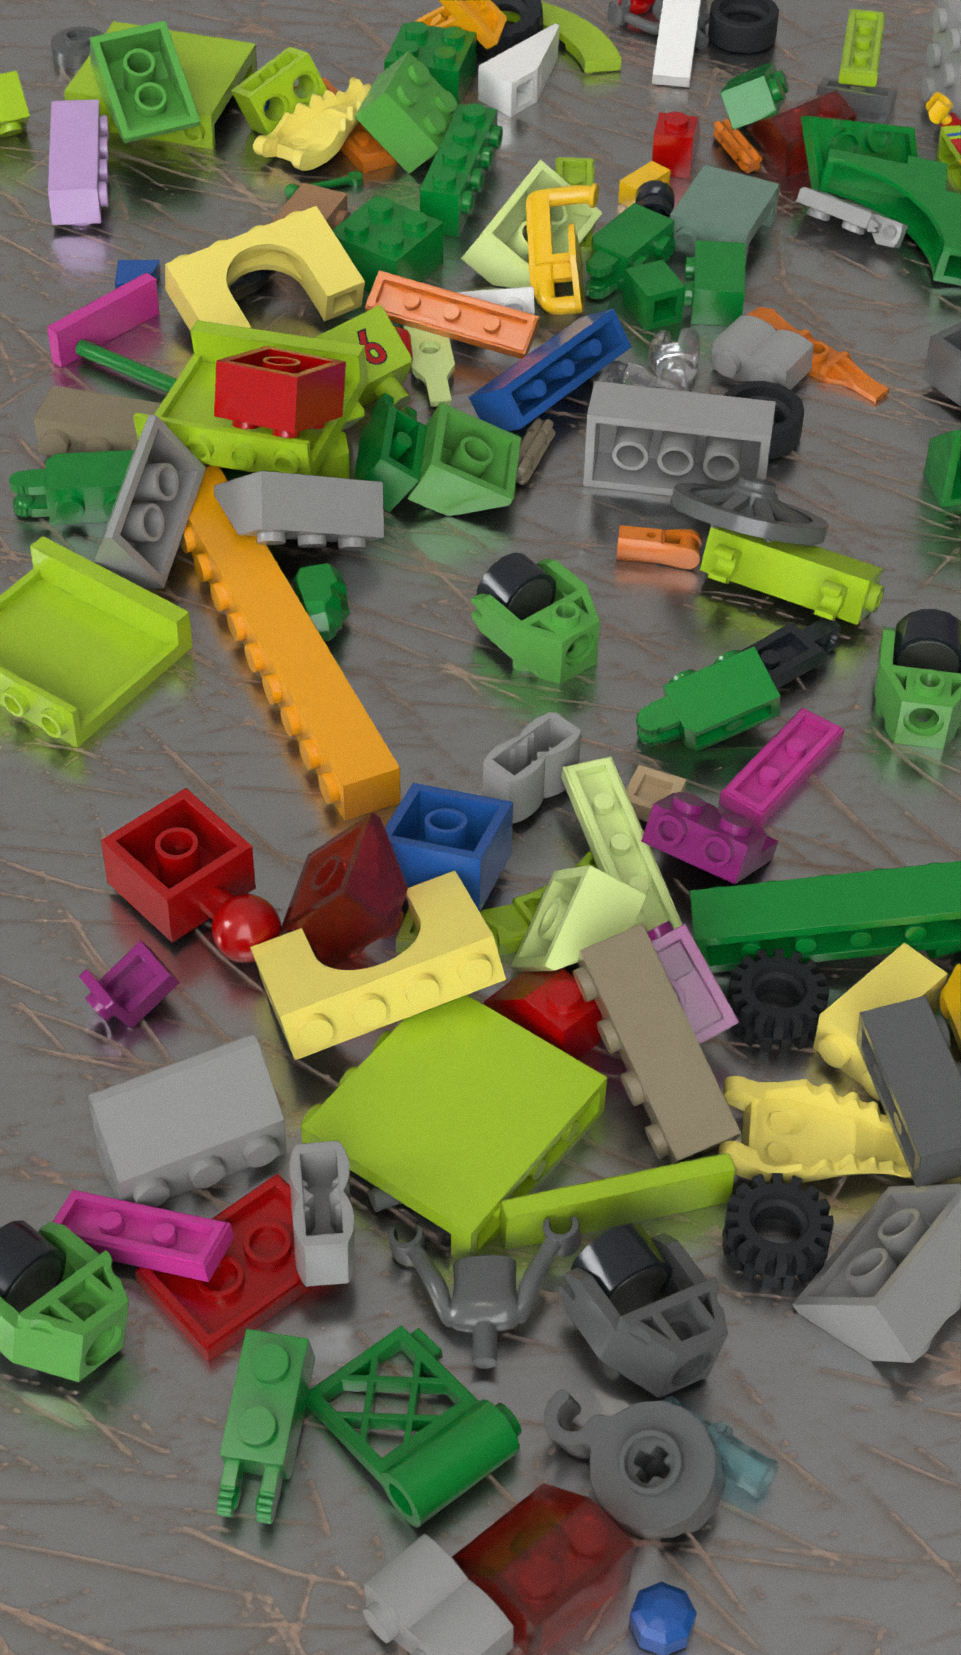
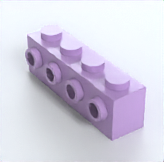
M99 99L51 101L48 196L52 225L73 224L76 226H86L91 223H101V207L109 206L107 186L109 184L108 115H100Z

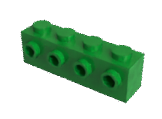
M477 103L459 104L420 188V211L444 222L443 235L459 237L468 215L472 214L474 201L477 194L482 191L484 178L487 171L491 170L494 155L500 149L502 143L503 126L497 125L498 109L486 108Z

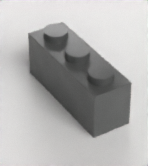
M926 996L860 1012L857 1046L916 1188L961 1176V1062L955 1063L949 1050L951 1039L943 1016H934Z

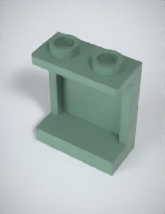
M704 165L670 214V218L674 220V251L694 256L696 240L745 243L746 264L748 245L761 224L771 227L776 219L780 184Z

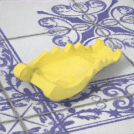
M352 77L349 81V87L345 92L338 91L334 95L332 91L326 90L322 97L312 94L308 107L305 104L297 103L294 113L285 112L276 128L270 134L256 138L253 143L255 153L266 158L277 157L288 160L292 163L293 167L302 171H309L327 163L339 152L351 131L359 123L354 116L368 94L371 85H363L359 79Z
M741 1076L725 1078L723 1095L727 1104L744 1111L742 1143L726 1141L721 1143L718 1149V1154H730L735 1167V1175L752 1180L754 1176L762 1174L766 1184L771 1183L772 1173H783L782 1183L785 1184L791 1183L793 1175L802 1178V1183L863 1174H886L913 1179L886 1115L880 1113L877 1102H863L859 1100L858 1093L850 1092L841 1097L835 1093L832 1085L825 1083L821 1086H814L807 1079L783 1082H756Z

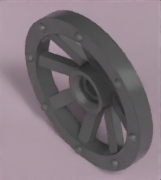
M741 475L737 483H733L732 487L727 488L699 483L676 484L670 502L679 513H684L707 522L714 529L722 527L735 532L764 538L768 543L774 540L805 544L811 547L825 541L829 526L828 522L823 518L780 501L778 494L775 493V483L747 475Z

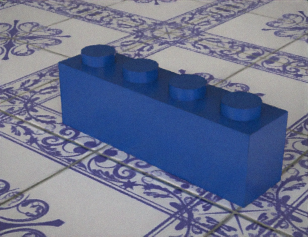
M614 308L583 316L468 398L480 420L506 431L521 429L632 346Z

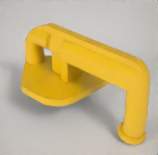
M593 183L592 186L573 185L539 189L533 191L527 197L526 215L530 287H534V298L545 312L552 315L583 314L585 292L582 257L575 223L568 224L569 252L554 254L551 207L589 204L590 208H595L599 197L598 183ZM573 282L574 295L555 297V283Z

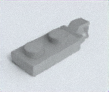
M803 187L800 189L796 202L809 206L806 214L828 222L831 215L844 220L842 228L864 235L867 229L868 232L872 233L875 243L879 245L900 248L908 228L907 224L817 189Z

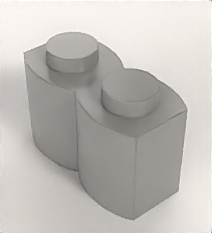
M742 315L713 341L711 366L718 373L735 381H767L781 384L791 390L811 371L814 345L805 337L795 332L776 330L760 318Z
M557 712L547 713L532 720L523 729L520 737L500 743L485 757L483 762L482 796L513 802L512 824L531 816L540 807L543 798L555 796L566 790L561 779L562 767L579 763L581 729Z
M339 1141L296 1144L290 1156L289 1175L295 1262L298 1275L306 1287L349 1283L355 1269L354 1212L350 1202V1170L347 1153Z
M426 1534L421 1536L364 1583L367 1607L363 1610L369 1626L381 1640L389 1643L394 1639L411 1655H506L513 1649L514 1627L505 1614L482 1589L468 1580L450 1555Z

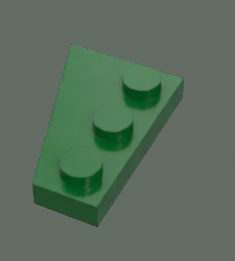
M801 116L811 188L819 190L820 179L829 148L904 164L907 162L908 155L918 157L914 127Z

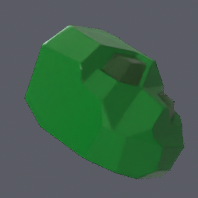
M329 563L301 567L294 577V592L322 639L330 641L337 635V631L342 629V623L351 614L348 607L346 585L341 572Z

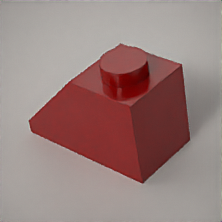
M659 112L654 131L652 161L671 170L670 177L690 179L700 138L699 118L687 116L682 112Z
M564 969L522 972L484 1001L485 1006L575 1059H579L600 1042L601 1035L597 1022L602 1020V1014L595 999L589 1002L584 1000L575 978Z

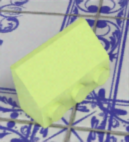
M540 159L461 259L493 286L509 288L530 287L526 215L527 197L533 191L571 185ZM589 204L551 207L554 254L569 252L568 224L575 223L580 244L602 215V212L597 207L590 208Z

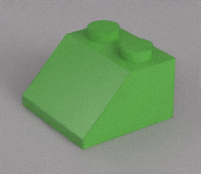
M440 402L426 423L427 431L420 479L409 491L408 500L448 517L510 506L514 500L521 437Z

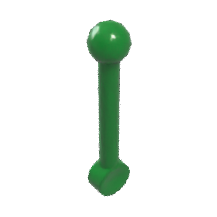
M352 171L346 177L311 183V185L323 188L347 184L354 187L361 186L363 184V174L358 171ZM294 183L288 184L284 190L286 197L290 199L300 186Z

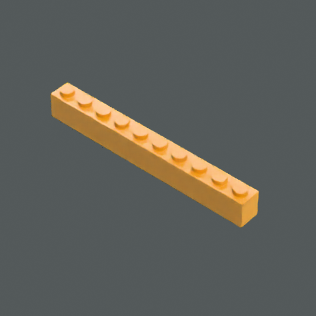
M207 466L180 541L181 547L186 554L191 552L194 556L197 575L201 582L208 581L212 600L217 611H225L227 614L229 630L234 641H242L244 644L246 659L253 673L260 672L263 688L271 705L277 703L281 709V719L286 733L289 737H297L301 757L308 770L315 769L318 774L319 786L327 804L334 803L344 821L401 803L400 767L267 545L257 544V536L238 535L214 496V485L227 482V479L220 467Z

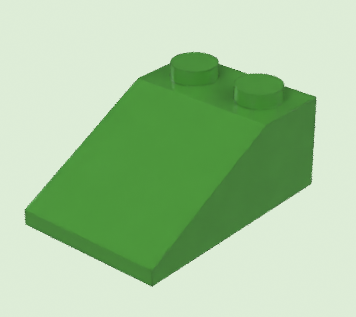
M166 20L90 37L91 66L102 99L124 143L200 126L201 121Z

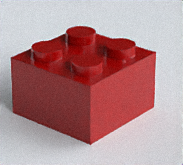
M263 346L216 360L214 416L232 420V426L240 429H257L260 426L270 428L274 436L282 438H296L300 436L301 431L324 428V423L343 417L346 362L271 346Z

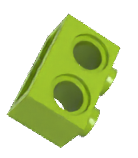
M289 46L233 88L231 92L251 130L268 135L276 128L285 112L293 114L297 103L305 104L308 107L312 94L322 97L327 88L310 54ZM298 78L299 82L296 89L294 90V83ZM269 100V107L267 111L264 112L265 104Z

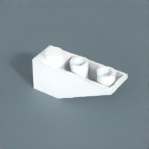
M555 23L479 65L478 100L510 117L537 103L558 60L559 25Z

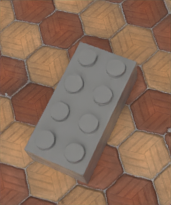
M594 381L587 413L583 486L672 496L674 486L679 483H699L727 488L732 487L733 483H737L741 475L766 480L776 402Z

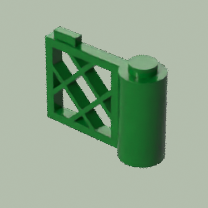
M401 1325L310 1389L306 1406L380 1482L400 1515L411 1525L419 1527L517 1454L520 1450L518 1436L521 1435L522 1430L517 1418L503 1403L494 1405L486 1399L479 1401L438 1361L443 1357L442 1349L420 1328L409 1333ZM400 1351L414 1363L413 1377L379 1376L381 1364ZM423 1372H424L428 1377H422ZM343 1391L366 1392L363 1412L336 1411L328 1402ZM376 1393H410L407 1414L373 1413ZM420 1394L447 1395L455 1403L454 1406L442 1415L417 1414ZM354 1429H361L360 1435ZM371 1429L405 1431L403 1443L383 1458L369 1445Z

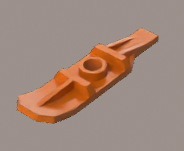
M758 307L747 314L766 321L776 330L792 331L809 340L814 345L812 369L808 373L809 375L824 383L846 386L874 403L889 393V388L875 381L853 362L848 352L834 350L825 343L813 338L810 331L806 329L798 330L786 322L774 309Z

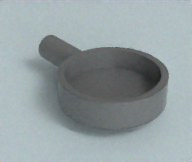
M71 27L59 31L51 39L53 60L64 68L79 70L90 55V37L104 33L90 27Z

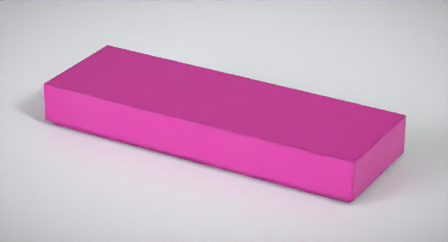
M144 273L47 326L52 362L62 368L81 357L75 352L76 345L81 339L102 346L158 315L159 304L156 278L148 273Z
M802 707L720 792L719 805L762 827L842 742L844 729Z
M77 1190L71 1191L52 1221L53 1223L65 1225L98 1254L106 1250L110 1253L112 1261L205 1282L210 1281L234 1239L231 1223Z

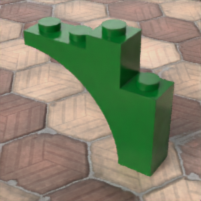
M829 148L820 179L819 191L850 199L888 218L907 224L906 233L919 245L927 257L933 273V280L961 286V193L947 191L948 163L908 155L907 162L904 164Z

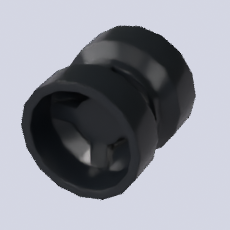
M651 180L639 186L635 195V203L670 218L675 202L673 189L667 183L658 180Z

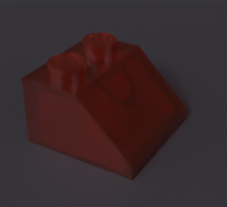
M837 90L812 96L779 110L777 114L747 125L749 133L786 178L808 169L801 116L857 120V113Z
M371 812L307 855L284 917L279 935L281 936L302 928L315 957L327 967L332 968L348 957L350 959L357 957L366 946L381 937L383 939L389 938L398 929L403 920L404 914L401 908L408 887L379 816Z
M543 1483L451 1558L460 1567L468 1580L482 1589L505 1614L514 1627L513 1641L526 1655H543L631 1580L635 1543L590 1497Z

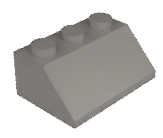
M149 415L93 561L142 588H164L206 467L157 415Z
M259 471L214 485V496L238 535L257 536V544L279 545L285 544L286 539H297L298 547L320 548L325 547L326 542H338V550L358 551L366 549V542L384 538L383 482Z
M254 1034L88 1095L99 1162L116 1199L158 1207L167 1199L196 1188L202 1189L213 1186L224 1177L250 1167H262L272 1162L276 1157L287 1153L284 1118L259 1042Z
M961 1184L924 1185L917 1188L915 1185L888 1186L792 1305L798 1314L870 1361L914 1363L916 1359L927 1352L931 1344L930 1341L948 1317L955 1314L961 1307Z

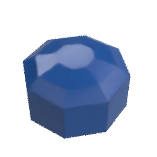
M661 1581L638 1591L630 1612L629 1626L639 1647L659 1655H668L687 1647L695 1625L697 1612L685 1590Z

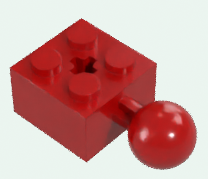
M187 788L174 794L101 840L107 883L172 943L212 918V936L219 951L232 961L255 963L250 947L281 936V920L274 906L260 896L248 894L256 889L253 846Z

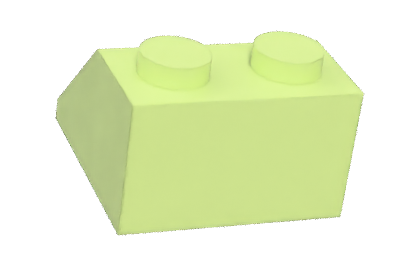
M591 865L554 871L510 968L518 972L555 971L577 963L580 950L642 924L644 911L641 910V907L647 895Z

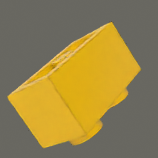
M653 161L645 164L619 181L618 202L629 207L635 203V195L639 186L651 180L662 181L670 186L671 170Z

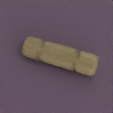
M539 418L534 419L521 440L516 482L521 485H525L529 481L556 434L552 428L554 424L548 418L545 421Z

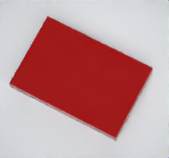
M278 1173L211 1218L231 1223L234 1239L209 1282L143 1267L135 1271L138 1285L208 1363L245 1337L246 1329L256 1330L315 1287H306L297 1272L290 1185Z

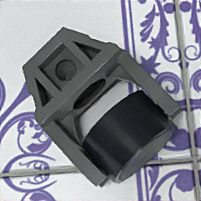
M629 1223L618 1226L591 1242L573 1261L570 1271L565 1273L568 1284L561 1286L559 1291L568 1315L600 1361L658 1398L708 1377L728 1335L724 1309L717 1300V1293L720 1289L718 1280L715 1277L707 1280L677 1239L666 1233L659 1234L651 1239L640 1224ZM662 1291L667 1296L651 1303Z

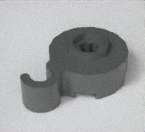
M565 1389L557 1391L548 1400L544 1410V1425L548 1434L569 1455L577 1458H590V1482L600 1505L629 1533L650 1541H662L660 1538L676 1537L688 1530L693 1533L699 1530L717 1510L726 1486L722 1456L712 1434L686 1408L666 1401L638 1402L612 1416L594 1415L586 1422L582 1429L570 1432L572 1420L581 1412L580 1404ZM663 1457L666 1458L663 1462L670 1469L669 1475L665 1479L654 1476L648 1484L645 1483V1479L648 1476L645 1471L652 1461H657Z

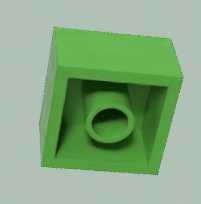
M408 51L377 76L354 117L409 174L437 153L459 105L455 97L431 76L428 68Z

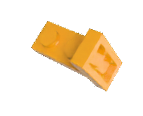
M438 0L442 4L441 7L415 21L423 22L427 26L441 28L459 27L464 31L476 32V39L486 49L497 45L507 16L491 0Z

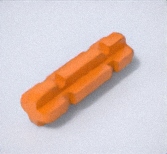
M726 118L722 122L716 121L714 124L716 129L713 132L716 140L744 173L758 172L761 169L760 162L762 161V156L738 128L733 130L730 119Z

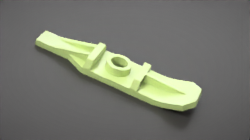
M403 325V328L408 330L411 336L413 354L412 373L417 379H421L424 382L430 407H436L440 402L452 405L448 379L455 370V362L450 339Z

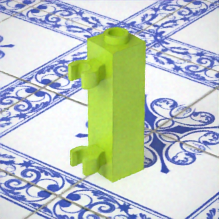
M710 527L700 571L708 573V578L724 584L732 581L815 610L814 615L831 621L839 618L858 625L870 612L876 613L880 607L885 592V586L879 584L883 572L881 567L815 545L808 547L805 544L774 540L768 543L764 538L735 532L722 527L716 529Z

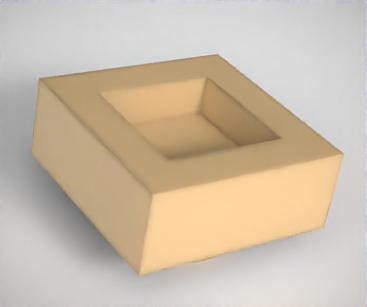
M638 765L626 788L637 818L648 822L653 804L672 793L685 792L687 779Z

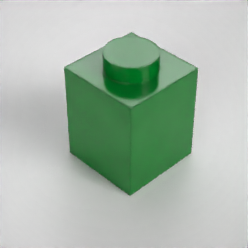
M663 259L625 269L623 304L644 331L683 321L686 287Z

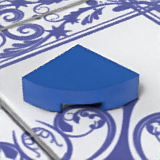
M118 260L115 289L144 273L153 276L157 281L161 272L160 261Z

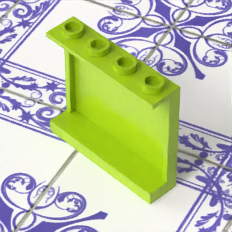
M113 21L105 34L141 25ZM169 30L201 122L200 126L147 139L214 149V124L232 97L231 90L257 71L256 44ZM89 55L64 90L65 101L99 99L100 115H108L109 132L119 134L102 99Z
M197 320L190 330L194 354L154 415H157L202 464L254 473L269 471L316 476L369 383L365 345ZM263 346H271L345 361L343 417L324 423V428L301 431L300 436L296 438L274 436L272 429L261 426L257 429L236 428L232 426V420L214 416L216 360ZM135 413L133 416L137 440L149 414Z
M42 536L30 546L33 569L0 595V705L5 707L12 715L23 717L41 727L51 737L61 738L78 748L193 647L189 611Z
M465 995L405 1018L393 1031H385L375 1043L372 1053L359 1067L353 1066L345 1072L335 1092L323 1104H315L307 1112L300 1128L302 1144L339 1141L347 1153L349 1169L451 1234L452 1256L457 1259L480 1256L500 1232L501 1201L533 1194L604 1112L607 1077L479 1001Z

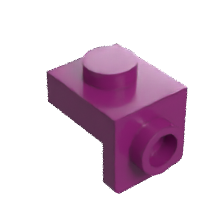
M141 940L102 978H99L89 969H85L79 975V978L91 991L85 997L88 1004L106 1021L115 1016L130 1028L137 1025L180 983L152 949Z

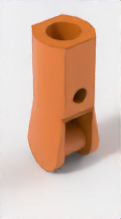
M620 525L616 560L693 569L700 563L701 555L699 549L702 546V536L697 531L691 529L663 530Z

